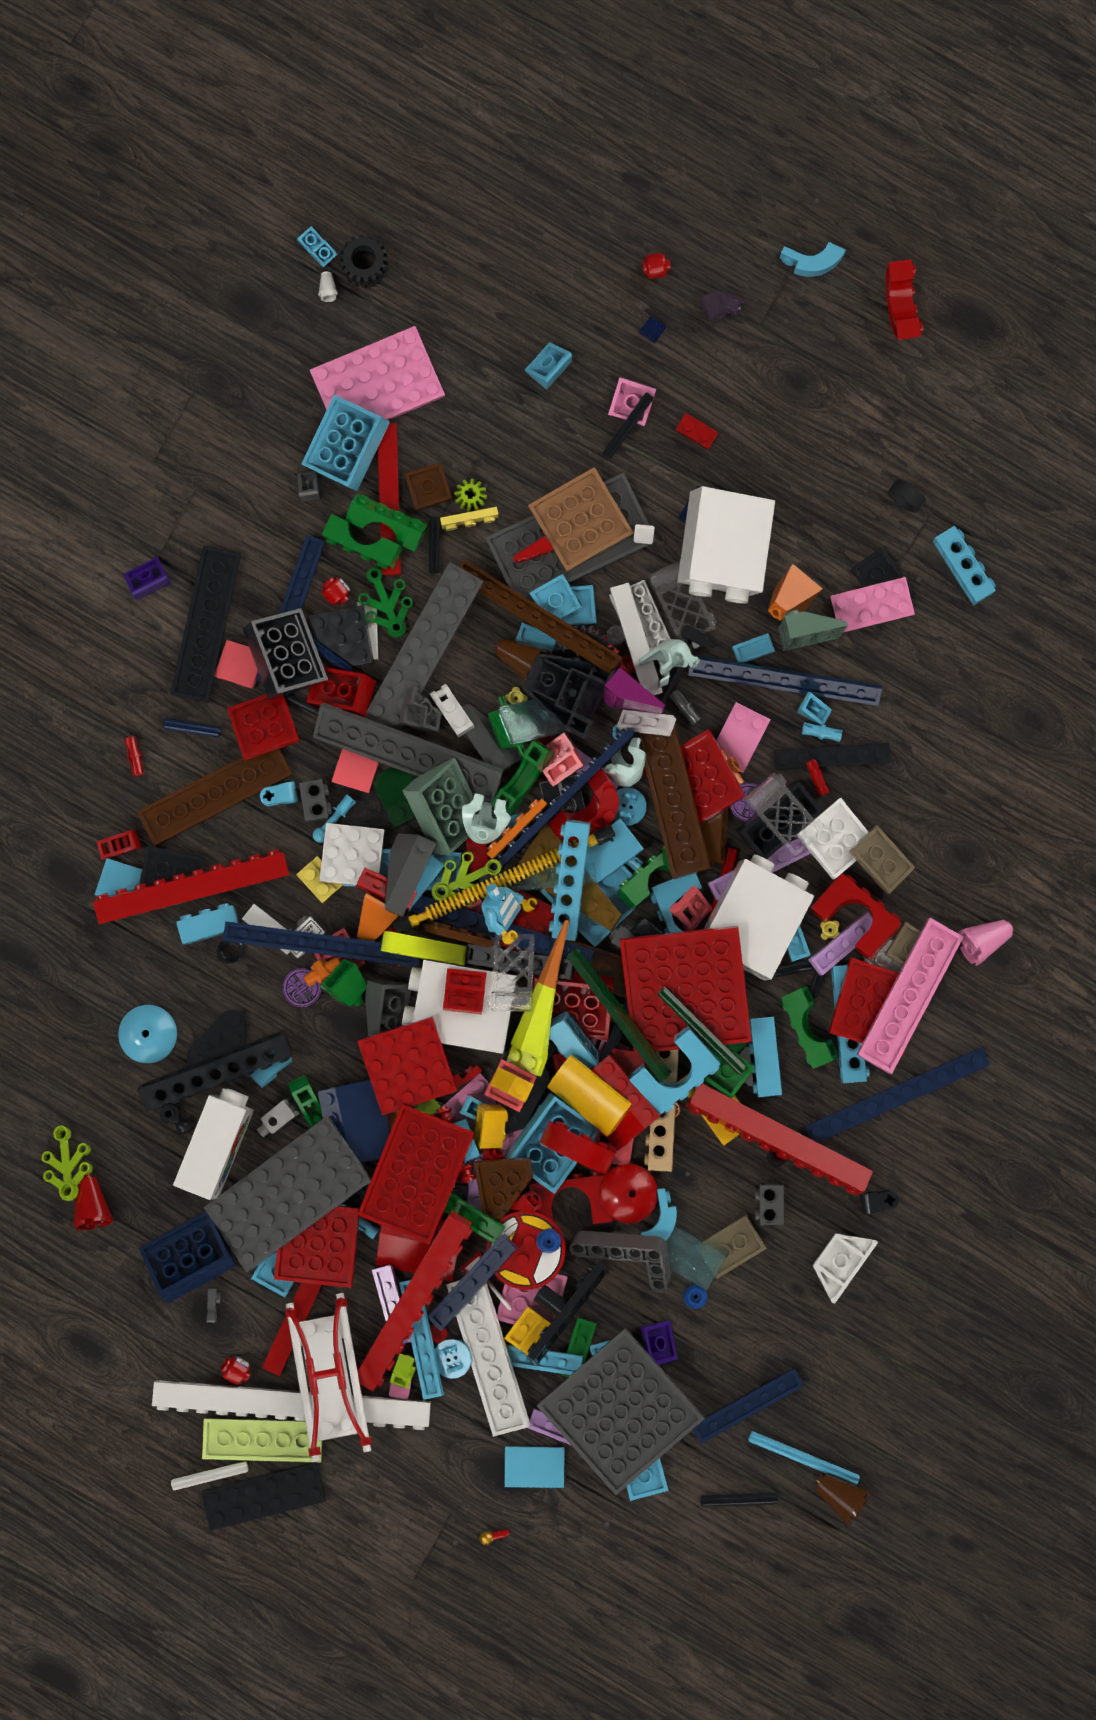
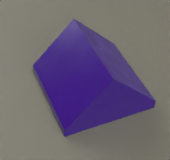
M158 557L123 574L136 600L171 584Z
M670 1320L640 1326L644 1349L658 1365L678 1359Z

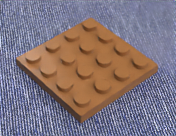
M595 467L528 505L566 572L633 535L632 529Z

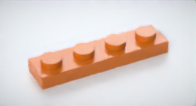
M536 799L529 806L531 810L526 815L522 813L515 820L517 824L512 829L508 827L501 834L503 838L499 842L495 840L487 848L489 850L487 855L494 859L548 804L543 799L540 801Z

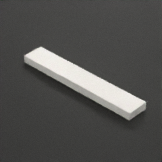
M625 583L612 587L610 591L639 684L654 696L662 694V688L658 687L659 678L654 662L651 661L640 665L638 662L640 658L650 653V649L630 585Z

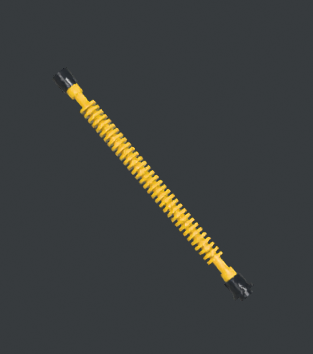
M604 824V827L593 831V834L589 835L588 846L593 847L597 844L600 846L609 841L613 842V837L616 835L612 826L608 827L607 824ZM575 840L572 841L573 844H574V845H572V846H577V845H579V842L576 843ZM555 848V853L551 850L549 851L551 855H548L546 852L545 858L542 854L540 855L541 859L538 856L535 857L536 862L533 858L531 859V864L529 861H526L527 866L525 863H522L523 868L517 865L518 870L513 867L514 872L509 869V874L504 871L505 876H502V873L499 874L500 878L495 875L496 880H493L491 877V882L486 879L485 885L482 881L480 882L482 886L476 884V889L474 885L471 886L472 891L470 888H466L468 892L466 893L465 890H462L463 895L458 892V897L456 894H453L454 899L451 896L448 897L449 901L444 898L445 903L442 900L439 901L440 905L435 902L436 907H433V904H431V909L427 906L425 907L426 911L421 914H414L409 917L404 916L393 921L398 933L405 934L414 930L413 927L420 925V922L428 918L434 921L433 916L438 919L437 914L442 917V912L445 915L448 914L446 910H449L451 913V908L454 911L457 910L456 906L459 909L462 908L460 904H463V907H465L466 901L469 905L471 904L469 900L475 902V897L477 901L480 900L479 895L485 898L483 894L488 895L486 887L490 884H496L497 887H502V885L507 887L506 883L511 886V881L514 884L517 883L515 879H518L520 882V877L523 880L526 879L525 875L528 878L531 877L530 872L532 875H535V870L537 874L540 873L539 868L541 871H544V866L546 870L549 869L548 864L553 867V862L555 865L558 863L557 860L561 863L562 855H558V850Z

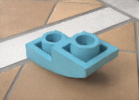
M312 226L297 238V241L322 267L337 255L333 248L320 237Z
M275 1050L271 1051L269 1055H274L276 1053ZM290 1057L288 1061L283 1063L275 1062L265 1070H261V1068L254 1070V1073L250 1076L263 1088L277 1077L279 1071L292 1062V1058Z

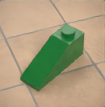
M303 1075L288 1083L292 1096L311 1128L323 1119L320 1101L307 1076Z

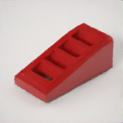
M543 536L513 556V562L517 564L553 552V547L548 539Z
M129 830L96 841L101 860L141 849L136 830ZM122 838H123V842H124L125 848L122 847V843H121V840H120V839H122ZM113 841L116 843L117 851H115ZM105 843H108L110 853H107Z

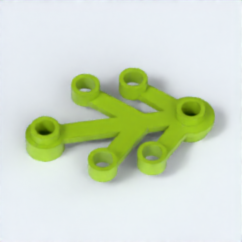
M466 851L462 855L463 861L456 880L449 883L451 873L456 869L457 864L452 859L447 860L444 864L445 870L441 882L436 883L432 887L433 898L437 901H444V898L448 899L451 896L454 899L453 894H456L458 897V893L453 892L457 888L464 890L470 888L472 891L471 886L474 884L470 882L487 874H498L502 868L500 861L490 859L485 867L466 875L469 864L474 859L473 853ZM465 854L471 855L470 861L465 860ZM448 862H452L454 864L453 869H449L447 867ZM492 863L497 864L496 870L491 869L490 865ZM443 888L445 894L440 895L438 889ZM472 900L471 904H466V907H469L473 904Z
M60 1125L55 1128L53 1135L56 1140L60 1141L62 1163L49 1151L44 1152L41 1158L43 1162L50 1164L63 1174L64 1182L58 1179L57 1174L51 1170H47L43 1178L46 1182L52 1183L59 1189L60 1197L63 1200L72 1201L78 1195L79 1183L85 1175H89L92 1172L93 1167L91 1164L83 1162L80 1164L79 1171L73 1179L71 1173L82 1157L90 1153L91 1148L85 1143L79 1144L76 1153L70 1160L68 1140L71 1137V1131L68 1127ZM85 1146L86 1150L82 1153V1148ZM50 1154V1159L47 1161L46 1158ZM87 1165L88 1169L84 1172V1167ZM52 1174V1178L49 1180L48 1176Z

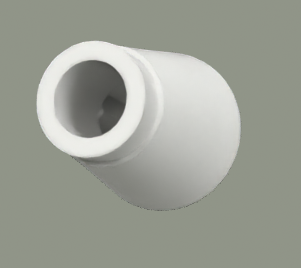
M323 272L321 273L319 296L324 302L334 301L338 293L332 273Z

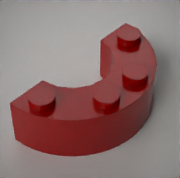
M911 259L888 262L886 267L887 307L892 331L897 340L921 337V333H923L922 321L919 322L917 305L913 303L915 288L912 283L913 275H916L915 264H912Z
M600 769L588 781L593 790L590 804L583 810L575 813L561 810L549 823L555 836L564 840V836H561L562 824L566 823L567 819L591 822L589 835L593 834V831L604 827V824H607V826L611 824L618 810L619 799L613 783L603 769ZM575 836L569 838V841H579Z
M551 1121L548 1122L539 1143L577 1163L607 1174L617 1154L615 1151L616 1147L599 1140L594 1143L590 1141V1136L583 1133L579 1136L568 1130V1125L557 1121L556 1124Z

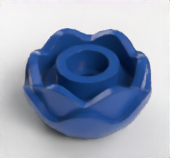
M551 1228L539 1232L536 1241L537 1247L544 1253L550 1254L557 1251L561 1245L559 1233Z
M692 1284L684 1291L683 1298L689 1308L700 1309L706 1304L708 1295L703 1286Z

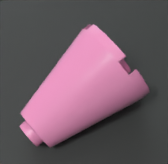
M999 920L962 929L958 932L959 935L963 936L961 941L963 946L960 949L965 958L971 964L976 963L975 966H977L1012 937L1013 927L1010 922Z

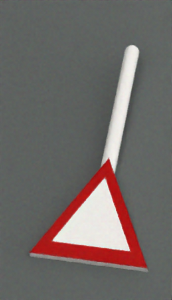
M481 1250L463 1264L459 1270L468 1273L482 1257ZM488 1281L487 1285L492 1289V1291L501 1300L505 1307L509 1311H511V1306L506 1302V1300L497 1291L493 1284L490 1281Z

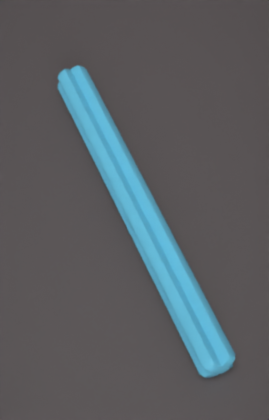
M754 1431L749 1435L748 1441L853 1485H857L860 1476Z

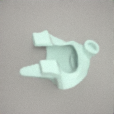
M680 639L666 640L638 660L640 665L658 660L660 674L662 675V679L658 681L659 688L668 684L669 671L673 667L685 668L689 665L691 668H694L700 662L698 657L692 655L689 646Z
M632 738L628 747V751L634 758L633 764L626 763L619 750L611 758L612 763L608 764L604 770L607 775H610L614 783L620 786L630 787L642 777L646 754L643 750L639 749L640 738Z
M475 793L470 804L462 806L463 824L471 840L479 844H487L493 842L501 835L511 820V816L506 813V801L496 799L494 814L497 818L493 819L491 816V803L484 801V795Z

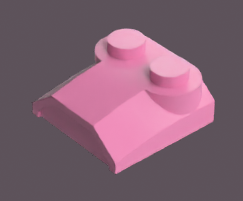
M620 377L608 415L626 420L642 396L647 392L654 397L656 389ZM652 402L637 424L645 426Z

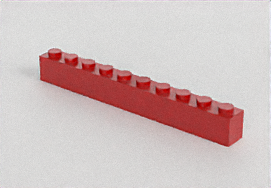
M274 849L267 851L268 855L260 856V854L248 856L249 860L229 861L230 864L222 866V863L210 866V870L203 871V868L193 870L191 875L184 876V873L172 876L173 879L165 881V878L154 880L152 885L146 886V883L134 886L135 889L127 891V888L116 890V894L108 896V893L99 894L96 896L97 899L93 900L98 923L102 924L288 876L289 872L284 852Z
M704 1084L697 1088L694 1087L688 1099L686 1107L690 1108L689 1111L693 1114H701L707 1117L709 1122L725 1126L724 1129L728 1132L741 1134L744 1140L748 1142L754 1141L759 1144L760 1148L776 1152L779 1158L789 1159L794 1162L795 1166L811 1170L814 1176L820 1178L823 1176L829 1179L828 1182L837 1187L842 1186L852 1195H860L865 1192L873 1173L872 1170Z
M451 1210L359 1367L358 1377L359 1383L372 1392L376 1386L381 1387L386 1378L383 1376L384 1372L391 1370L395 1363L393 1360L394 1355H400L405 1346L402 1343L404 1338L409 1339L415 1328L412 1327L414 1321L419 1322L424 1314L421 1311L424 1304L427 1306L430 1304L434 1297L431 1294L433 1289L438 1290L443 1281L440 1277L443 1272L448 1273L453 1264L450 1260L453 1255L457 1257L463 1247L460 1243L463 1238L467 1240L472 1232V1229H470L472 1222Z

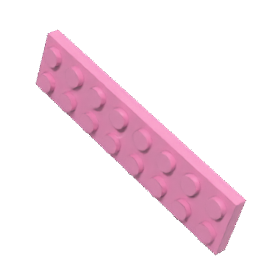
M932 918L927 919L856 1055L889 1074L893 1073L963 936Z

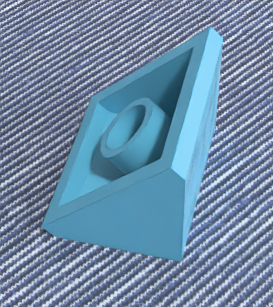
M549 342L529 364L525 372L547 390L572 362V354Z

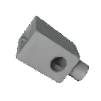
M289 1097L261 1118L263 1123L256 1129L262 1137H265L270 1132L274 1134L302 1112L295 1100Z

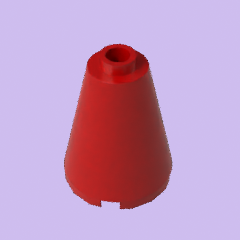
M92 1174L85 1175L78 1185V1195L75 1198L74 1229L92 1230L101 1225V1228L113 1223L106 1200L97 1178L92 1177Z

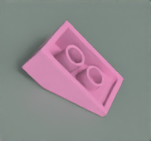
M736 702L716 742L728 758L733 757L737 760L741 768L740 773L743 774L771 719Z

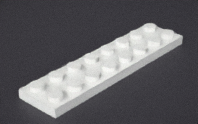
M460 1280L447 1284L449 1293ZM486 1283L456 1318L464 1344L468 1346L471 1352L472 1370L494 1437L527 1428L531 1424Z

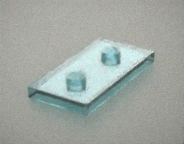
M534 700L498 708V713L510 744L568 732Z

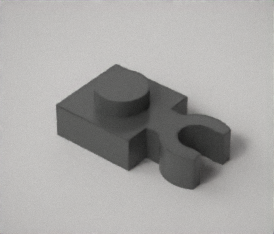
M215 1287L208 1288L207 1322L213 1323L217 1319V1304H221V1292H218V1288Z

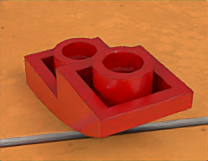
M469 837L465 842L466 850L474 855L473 861L469 864L470 873L485 867L489 860L486 844L476 843ZM467 854V856H468V861H470V860H471V855H470V854Z
M471 1065L463 1073L465 1075L463 1079L459 1074L453 1075L456 1087L471 1081L482 1070L477 1065L474 1068Z

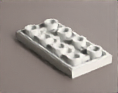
M643 580L631 585L630 588L649 649L652 651L664 641L669 640L670 637L646 582ZM610 594V595H609L610 600H611V602H612V604H613V606H614V609H615V611H616V613H617V610H616V607H615V604H614V601H613L612 594Z

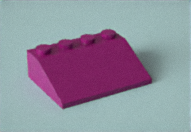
M621 668L616 671L604 686V702L611 708L663 714L665 704Z

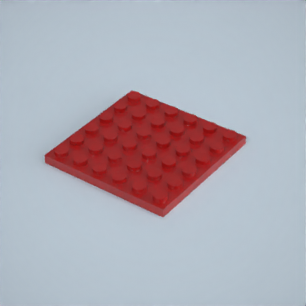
M738 926L620 938L629 1016L656 1052L679 1050L680 1048L674 1042V1037L688 1026L658 996L659 990L663 987H666L723 1045L752 1042ZM633 1046L634 1054H639Z

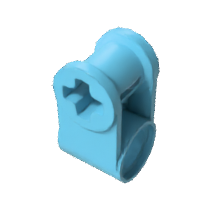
M286 782L264 788L260 793L262 803L266 806H275L297 802L298 796L295 782ZM267 792H270L271 795H274V797L271 798V801H268L266 798H264L267 796Z

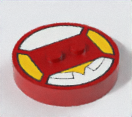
M515 1210L498 1220L499 1223L506 1226L502 1234H506L518 1249L495 1273L496 1277L506 1285L521 1290L536 1289L553 1280L559 1273L566 1254V1242L563 1232L554 1219L538 1210L534 1213ZM548 1228L555 1230L561 1237L559 1249L550 1254L542 1252L536 1244L538 1233ZM487 1240L486 1252L493 1245L489 1240Z

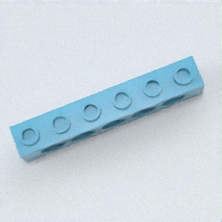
M567 819L566 823L562 824L561 836H564L563 844H559L558 855H562L561 863H557L556 868L559 882H555L554 894H557L556 902L553 901L551 913H555L554 921H550L549 926L552 938L557 939L563 922L559 918L561 914H567L570 918L565 940L575 941L577 938L591 822ZM572 836L577 837L579 845L572 846L569 843V838ZM574 856L577 864L569 865L566 858ZM571 875L574 878V884H566L564 877ZM563 895H570L572 902L565 904L562 901Z
M848 965L833 966L831 968L834 1009ZM837 1036L841 1083L866 1082V1078L869 1077V1066H865V1059L856 1055L862 1044L857 1042V1047L851 1049L847 1044L849 1039ZM852 1057L859 1060V1066L855 1069L849 1065Z

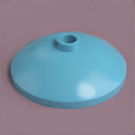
M154 1005L138 1006L129 1011L122 1019L118 1032L119 1042L125 1054L131 1059L141 1063H155L167 1057L173 1050L177 1040V1027L172 1016L164 1009ZM148 1030L149 1036L145 1038L143 1031Z

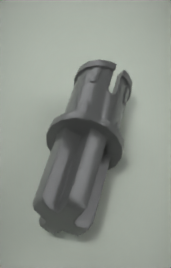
M675 690L670 695L672 701L680 709L679 713H683L692 726L702 719L691 706L692 703H689L679 690Z

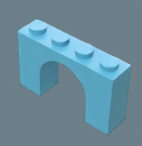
M696 873L675 880L672 879L651 888L652 893L649 896L653 904L657 903L659 911L656 912L660 922L664 921L666 925L665 933L684 932L674 923L670 907L682 898L692 886L699 890L702 889Z
M689 1026L685 1027L674 1037V1042L691 1062V1070L684 1080L678 1083L660 1082L645 1063L641 1064L629 1075V1080L660 1115L664 1111L665 1113L669 1112L675 1106L674 1103L677 1100L686 1098L690 1093L689 1090L694 1086L696 1088L699 1087L708 1074L713 1075L720 1068V1059Z

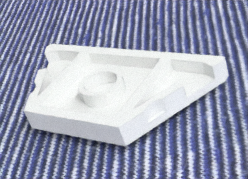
M835 1233L812 1266L832 1303H836L878 1243L876 1240Z

